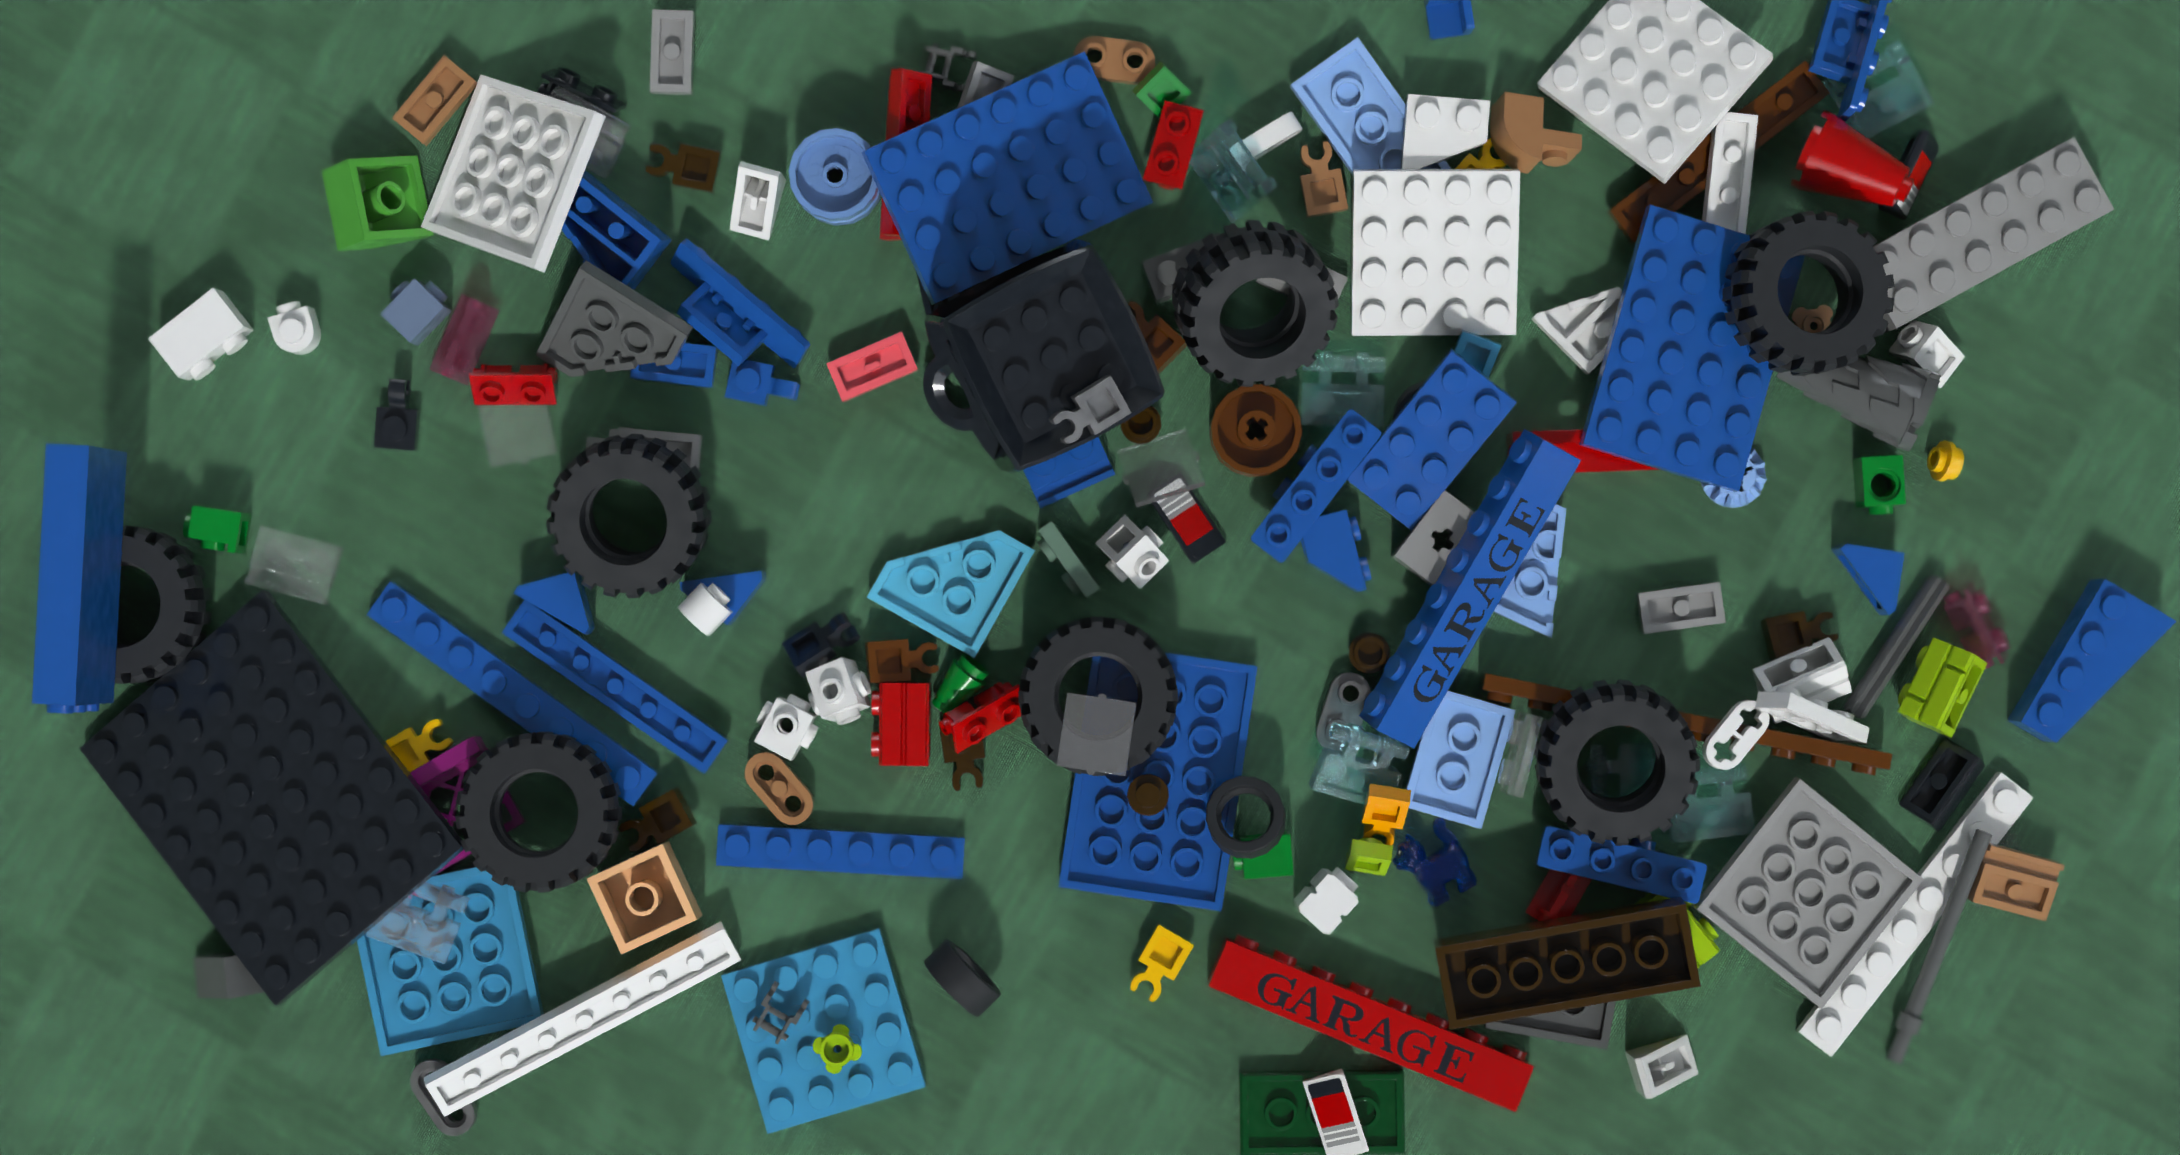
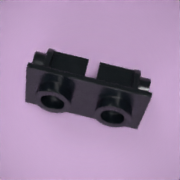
M564 67L551 69L541 74L542 78L550 82L549 84L543 82L537 93L572 104L576 103L581 105V107L594 110L606 116L600 132L602 133L606 130L611 133L614 130L618 118L612 114L627 106L626 103L617 99L618 94L615 91L601 85H595L593 88L581 82V76L578 73Z

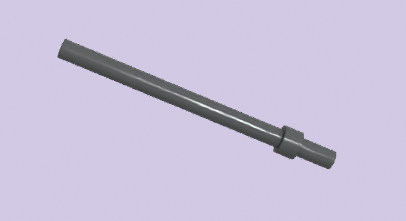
M1980 829L1975 831L1905 1011L1900 1010L1894 1024L1897 1031L1886 1056L1887 1059L1902 1064L1913 1035H1918L1924 1021L1921 1018V1014L1992 838V834Z

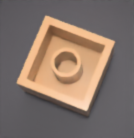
M669 841L587 878L621 954L703 916Z

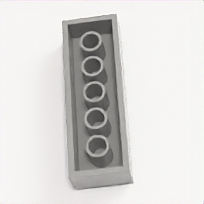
M2075 137L2053 147L1872 246L1876 253L1885 252L1889 263L1884 264L1883 267L1886 275L1893 274L1895 286L1888 289V297L1895 300L1893 312L1886 313L1883 316V319L1889 323L1884 333L1897 329L2114 210Z

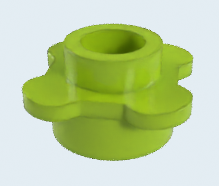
M844 1024L835 1025L830 1034L825 1037H817L813 1042L814 1052L820 1054L822 1060L826 1063V1070L832 1074L839 1073L842 1070V1066L846 1065L850 1060L857 1061L862 1055L861 1046L852 1041L849 1036V1028ZM835 1045H839L841 1047V1051L839 1053H836L833 1048Z

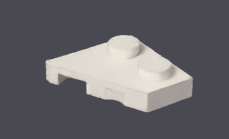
M1408 94L1406 96L1401 169H1422L1486 144L1490 101Z
M1619 287L1612 288L1587 298L1539 312L1531 319L1587 375L1604 358L1622 290Z

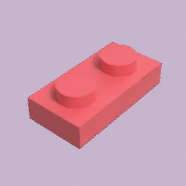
M902 331L826 363L842 402L919 371Z

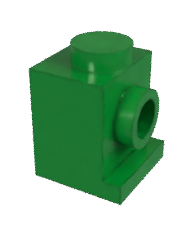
M192 505L191 513H187L184 519L183 536L199 539V548L225 551V545L228 544L227 552L246 554L252 514Z

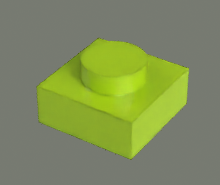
M1375 838L1352 839L1346 854L1345 870L1385 876L1392 860L1393 846L1385 845L1382 841Z

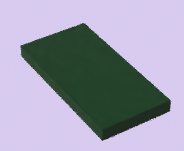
M1335 1070L1239 1071L1240 1155H1326L1302 1081ZM1343 1070L1369 1148L1368 1152L1362 1154H1405L1404 1070Z

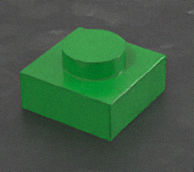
M1161 61L1132 90L1159 118L1165 101L1181 104L1192 93Z

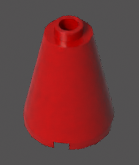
M1824 111L1820 117L1826 120L1823 128L1817 125L1813 127L1795 169L1802 171L1800 181L1792 178L1791 187L1799 191L1891 207L1894 206L1897 200L1904 202L1914 182L1913 178L1908 177L1910 168L1834 113Z

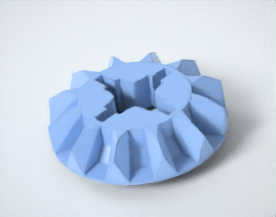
M1751 448L1746 465L1749 471L1745 472L1740 487L1741 491L1733 492L1701 482L1702 488L1712 501L1721 506L1736 508L1748 505L1761 495L1767 480L1765 462L1760 458L1756 450Z

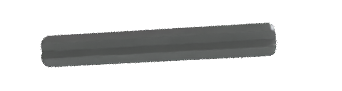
M1930 575L1919 589L1845 703L1844 709L1853 714L1854 717L1863 719L1867 716L1948 591L1949 584L1944 579L1936 575Z

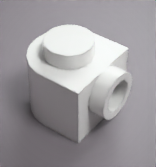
M300 301L289 302L276 307L277 315L268 317L274 341L281 349L294 354L304 355L312 352L320 343L321 329L314 308L309 306L301 307Z
M700 583L677 607L706 636H710L733 613L726 606L731 599L714 583L709 587L704 583Z

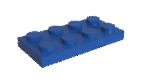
M1451 349L1381 434L1380 438L1347 480L1412 531L1516 405L1517 401Z

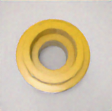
M1943 440L1936 447H1933L1927 458V468L1930 470L1931 477L1940 482H1944L1947 479H1956L1964 463L1962 449L1947 440Z

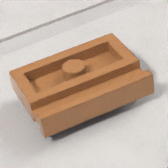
M1989 843L1967 899L1974 903L2046 921L2059 882H2057L2059 872L2064 870L2065 865L2056 860Z

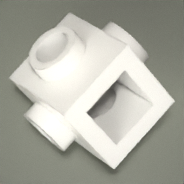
M1126 515L1096 542V545L1110 558V561L1105 566L1122 583L1129 578L1139 589L1169 562L1167 557L1158 549L1164 542L1147 525L1140 530Z
M840 657L805 672L812 691L808 694L810 705L815 714L821 716V719L837 721L838 725L847 724L861 717L860 711L871 707L868 695L871 694V687L866 675L862 671L859 672L856 661Z
M790 694L787 699L777 697L774 703L767 701L756 721L762 727L754 742L792 761L795 759L801 746L808 749L819 729L818 726L813 724L817 715L809 711L811 708L809 702L793 694ZM785 717L793 722L791 732L785 731L782 727Z

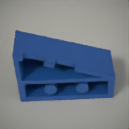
M584 171L562 231L572 241L584 259L583 263L587 260L635 290L672 239L589 172Z

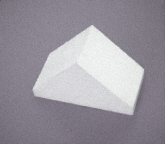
M740 162L729 230L765 240L770 239L786 179L781 172Z
M1687 1034L1625 1051L1636 1091L1645 1099L1654 1098L1699 1074Z

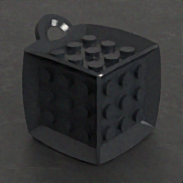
M1083 240L1071 241L1059 249L1035 257L991 277L952 299L931 314L926 315L924 319L927 336L935 358L926 367L923 377V390L929 407L949 427L961 431L972 430L982 447L994 460L996 466L1008 473L1019 472L1083 445L1134 417L1164 396L1165 390L1155 362L1126 299L1092 244ZM953 372L968 399L970 408H959L948 399L944 384L950 373ZM1105 375H1110L1132 413L1096 435L1091 434L1086 426L1083 428L1082 435L1077 441L1070 444L1062 443L1060 437L1070 431V421L1064 419L1055 425L1049 421L1050 416L1059 410L1072 411L1075 409L1076 406L1071 399L1072 395Z

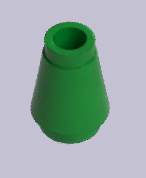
M965 653L959 659H953L936 696L932 700L933 705L941 712L946 713L967 702L986 685L985 678L989 674L988 670L976 659Z

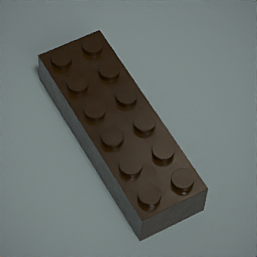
M1681 897L1434 939L1450 1030L1701 987L1686 903Z

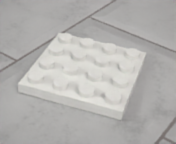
M1609 0L1542 76L1537 85L1539 90L1665 184L1771 63L1773 53L1700 0Z
M480 75L421 227L545 273L606 116L594 110Z
M1353 169L1351 335H1460L1462 330L1476 335H1516L1520 170Z

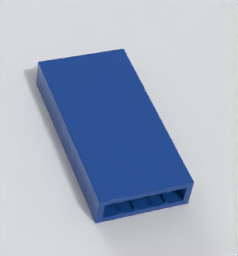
M46 443L32 704H47V713L73 714V712L99 711L100 704L114 703L127 452L90 445Z

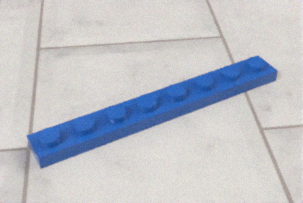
M390 581L366 614L530 733L553 732L559 735L565 734L576 738V741L582 745H589L597 752L595 755L602 762L606 761L612 770L610 776L613 782H618L621 793L618 796L630 805L635 806L658 775L659 772L395 582Z

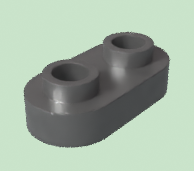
M1342 673L1333 679L1316 726L1317 741L1324 749L1333 753L1345 752L1355 744L1363 721L1359 715L1363 710L1365 699L1371 691L1368 682L1356 673ZM1348 685L1354 686L1358 692L1356 699L1353 701H1346L1342 694L1343 689ZM1337 724L1343 726L1345 730L1344 737L1340 740H1333L1330 736L1331 727Z
M427 1059L417 1065L412 1071L410 1077L411 1089L442 1133L449 1136L462 1135L475 1124L478 1115L477 1106L473 1101L462 1107L464 1116L461 1120L454 1119L451 1114L444 1117L426 1088L424 1077L429 1072H435L448 1064L440 1059Z

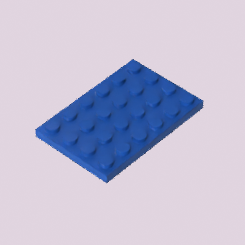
M1085 51L861 152L931 305L1153 203Z
M1654 205L1646 206L1579 445L1726 490L1740 491L1773 372L1768 367V361L1757 363L1749 356V352L1752 350L1749 344L1739 346L1733 337L1739 332L1735 323L1728 325L1724 314L1731 311L1730 301H1722L1723 288L1731 286V280L1725 277L1728 265L1737 261L1734 255L1735 251L1742 243L1750 240V235ZM1804 255L1789 259L1779 276L1778 297L1787 317L1805 258Z
M1166 653L1172 665L1178 689V702L1173 725L1166 736L1167 738L1150 755L1151 757L1143 763L1130 768V770L1105 776L1075 773L1058 887L1222 911L1230 854L1223 852L1213 841L1206 822V808L1216 788L1226 780L1242 776L1258 666ZM1092 657L1082 732L1091 735L1109 734L1122 728L1132 717L1138 699L1137 686L1129 670L1120 662L1108 657ZM1144 774H1152L1161 778L1169 792L1165 808L1152 816H1145L1135 812L1127 798L1131 782L1136 777ZM1239 795L1231 798L1222 811L1221 822L1223 828L1231 837H1233Z

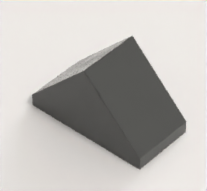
M234 952L194 957L197 998L231 999L264 993Z

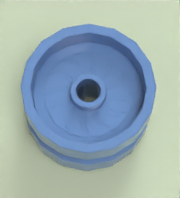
M840 128L819 130L805 138L793 153L789 166L790 188L804 210L820 222L834 226L854 224L868 216L880 201L881 194L861 153L871 147L856 133ZM836 170L839 174L843 173L841 181L832 183L829 175Z

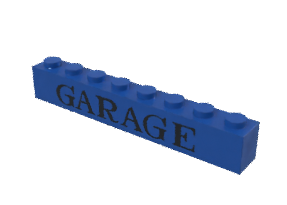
M1525 428L1520 437L1514 441L1510 447L1509 456L1500 472L1491 480L1488 493L1481 505L1469 518L1467 529L1458 545L1449 553L1446 565L1439 578L1427 591L1425 602L1416 618L1407 626L1405 637L1397 651L1388 659L1378 684L1365 699L1363 710L1359 716L1375 730L1415 748L1578 467L1580 459Z

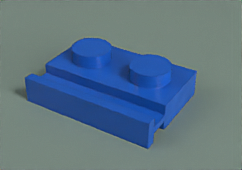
M1099 437L1052 459L1023 469L1040 509L1115 475Z

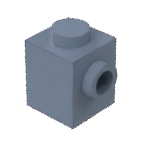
M414 278L410 283L408 281L402 282L391 293L389 298L392 302L380 315L409 343L419 346L452 310L443 303L448 296L430 280L425 285Z

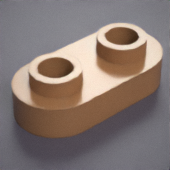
M1089 36L1082 39L1074 50V56L1084 51L1087 55L1090 50H1098L1102 54L1099 62H1090L1097 79L1101 81L1138 85L1155 67L1153 51L1149 46L1138 41ZM1131 55H1138L1142 58L1143 63L1139 68H1131L1127 64V59Z
M762 752L754 755L748 761L745 767L747 784L779 821L788 825H796L809 818L814 809L813 795L779 755L772 752ZM765 764L772 766L774 769V776L771 780H764L760 776V768ZM789 796H797L800 799L801 807L798 811L788 809L786 801Z

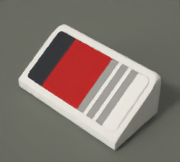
M1342 1068L1302 1081L1326 1155H1357L1368 1152L1369 1148Z

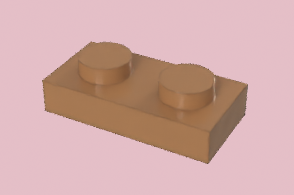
M443 55L392 119L427 147L475 89L477 82Z

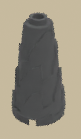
M1866 355L1865 358L1858 356L1857 361L1847 366L1819 374L1792 376L1791 372L1787 371L1778 373L1776 377L1792 387L1803 391L1804 396L1840 412L1841 417L1874 432V437L1909 452L1918 437L1915 434L1916 429L1923 426L1941 375L1906 363H1902V366Z

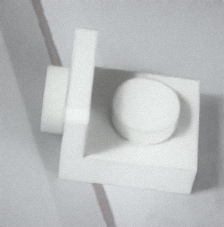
M1915 320L1911 321L1908 326L1901 330L1897 340L1889 349V352L1896 358L1907 360L1913 366L1940 374L1938 388H1942L1965 358L1962 352L1938 326Z

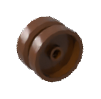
M1254 384L1253 387L1241 386L1228 393L1213 413L1209 426L1211 448L1219 462L1233 473L1246 477L1267 476L1285 466L1297 451L1302 435L1300 414L1292 400L1277 388L1264 386L1263 384ZM1257 424L1261 427L1262 436L1259 439L1257 437L1254 439L1248 437L1249 425Z

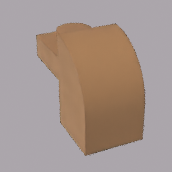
M1504 92L1491 107L1490 137L1494 150L1505 164L1512 169H1519L1521 173L1528 174L1540 161L1544 165L1551 167L1567 165L1582 150V134L1543 128V97Z

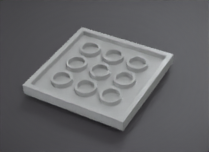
M1794 777L1703 892L1699 902L1694 904L1693 907L1822 1009L1924 879L1804 781Z

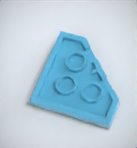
M997 530L974 538L886 562L867 598L975 658L1035 550Z

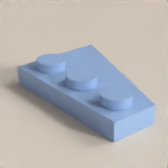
M1558 504L1554 506L1494 610L1495 613L1548 638H1552L1554 623L1552 622L1554 604L1557 598V577L1566 517V508Z

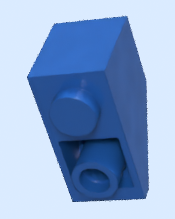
M1347 509L1319 516L1300 540L1306 563L1354 592L1367 590L1365 581L1371 580V574L1366 556L1359 557L1355 541L1361 540L1356 517H1348Z

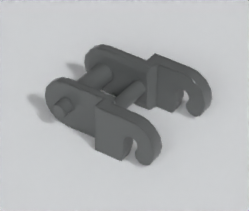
M932 43V47L925 46L924 51L929 53L925 71L918 72L931 74L932 80L943 82L942 86L945 89L963 92L965 85L961 84L960 86L955 82L948 81L951 60L955 56L976 59L977 53L974 51L967 52L963 48L951 46V50L947 51L939 49L938 44ZM937 55L946 57L942 75L933 73Z
M774 981L761 1003L766 1008L760 1018L755 1016L752 1022L756 1023L753 1031L756 1032L759 1027L777 1037L775 1043L778 1045L781 1039L787 1040L789 1035L785 1034L790 1023L795 1025L798 1023L810 1001L805 998L796 1015L787 1016L772 1007L770 1002L780 984ZM768 1012L786 1022L782 1030L764 1020Z

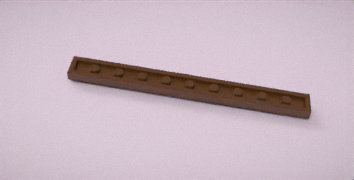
M1481 673L1478 689L1488 691L1487 699L1511 704L1512 696L1527 698V707L1552 712L1553 704H1557L1559 700L1565 703L1573 697L1570 693L1573 690L1487 673ZM1679 712L1688 723L1687 725L1697 741L1705 742L1706 738L1721 721L1719 719ZM1741 724L1736 731L1740 734L1746 726L1750 725ZM1766 729L1755 743L1771 747L1770 755L1794 760L1796 752L1810 754V763L1835 768L1836 760L1852 763L1851 771L1874 776L1876 775L1877 768L1890 770L1893 755L1892 753ZM1733 736L1730 737V745L1736 739ZM1754 744V746L1750 749V751H1753V752H1754L1755 744Z

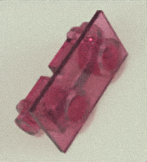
M461 294L429 370L468 386L470 381L469 373H473V369L479 361L500 310Z
M1971 582L1964 589L1966 595L1961 596L1959 590L1945 595L1943 598L1946 604L1943 607L1956 632L1971 626L1974 632L1960 639L1965 650L1977 655L1988 663L1985 669L1995 665L1993 658L1996 656L2000 664L2005 663L2009 656L2006 650L2011 648L2010 642L2001 626L1994 627L1988 613L1992 612V607L1985 592L1982 589L1976 591Z

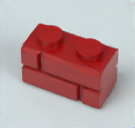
M881 682L879 684V691H872L871 697L872 715L879 716V732L871 733V757H879V766H929L931 683Z

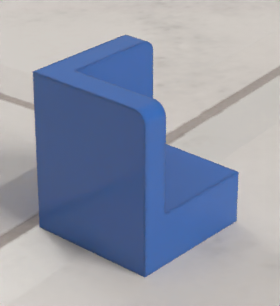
M1424 0L1429 38L1431 40L1470 35L1475 25L1471 0Z

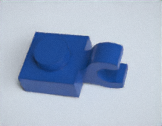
M745 360L738 366L732 361L724 397L767 407L769 395L797 401L801 385L797 382L773 378L775 366Z

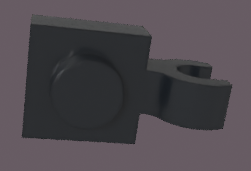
M389 378V407L377 406L373 447L418 451L421 410L409 409L411 380Z
M843 612L834 616L823 627H820L816 621L782 642V645L795 669L803 678L806 676L805 672L822 666L837 656L833 649L834 647L851 646L861 637Z

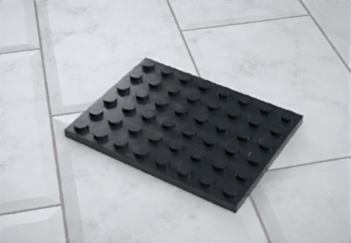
M261 590L195 647L179 665L164 674L79 748L275 1006L286 1002L464 850L460 842L462 839L274 597L266 590Z

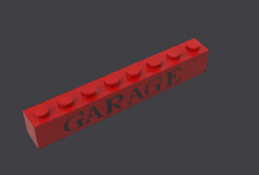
M1237 934L1235 940L1225 936L1207 980L1208 987L1516 1113L1535 1067L1530 1061L1525 1059L1527 1052L1504 1043L1502 1050L1487 1044L1488 1036L1470 1028H1466L1464 1034L1453 1029L1450 1030L1449 1021L1431 1012L1427 1013L1426 1018L1411 1013L1413 1006L1409 1003L1391 996L1388 1002L1372 997L1374 989L1355 981H1351L1349 987L1335 982V973L1313 965L1311 971L1296 966L1298 958L1275 949L1273 956L1257 950L1260 943L1246 936Z

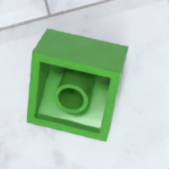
M418 155L346 159L322 170L338 251L374 249L428 238L434 235L433 232L421 227L428 210V204Z

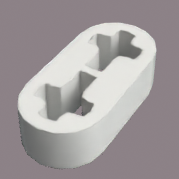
M1291 111L1241 140L1227 150L1226 153L1236 170H1239L1293 138L1303 128Z
M1743 700L1737 702L1706 738L1702 753L1704 760L1710 766L1722 770L1734 768L1766 731L1770 716L1768 713L1755 708L1756 701ZM1755 709L1757 713L1754 718L1759 723L1756 727L1746 726L1739 734L1736 730L1744 720L1739 715L1742 710L1752 711ZM1731 736L1736 738L1728 749L1732 754L1729 760L1721 758L1717 761L1714 758L1717 754L1716 749L1713 747L1716 742L1725 744Z

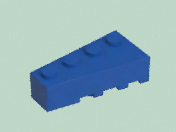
M2090 579L2007 720L2041 741L2057 743L2177 621L2107 579Z

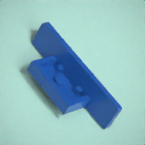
M1858 0L1827 1L1808 71L1846 84L1838 112V117L1845 122L1855 112L1860 113L1867 101L1869 89L1864 88L1867 75L1870 76L1873 73L1878 62L1879 52L1874 51L1877 39L1883 37L1888 26L1889 16L1884 13L1887 3H1891L1892 0H1870L1869 4Z
M685 238L679 244L670 263L697 286L698 289L680 305L676 313L738 366L764 343L787 364L795 368L809 349L810 342L803 337L798 329L790 326L772 311L766 302L759 300L746 289L734 275L726 272L713 261L702 248L697 247L689 239Z
M1349 409L1319 448L1311 444L1297 462L1303 469L1295 480L1292 481L1286 477L1274 492L1272 497L1278 500V502L1250 538L1251 541L1276 561L1283 563L1380 438L1381 431L1356 411Z
M1549 825L1544 827L1536 864L1540 867L1668 898L1681 897L1683 901L1693 904L1699 902L1707 870L1705 863L1655 850L1657 842L1651 840L1640 843L1636 837L1632 838L1631 843H1628V845L1615 846L1613 840L1606 839L1604 844L1591 841L1589 836L1584 833L1579 836L1573 831Z

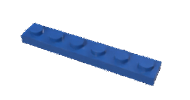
M526 600L522 602L501 632L703 774L707 773L729 741L727 737L562 622Z
M718 824L716 866L963 879L965 837Z

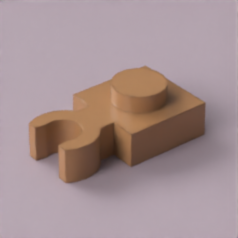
M1328 141L1322 143L1324 155L1319 160H1314L1309 156L1307 145L1302 146L1300 150V159L1303 165L1310 169V174L1299 177L1307 218L1348 210L1341 168L1328 169V163L1332 157V148Z

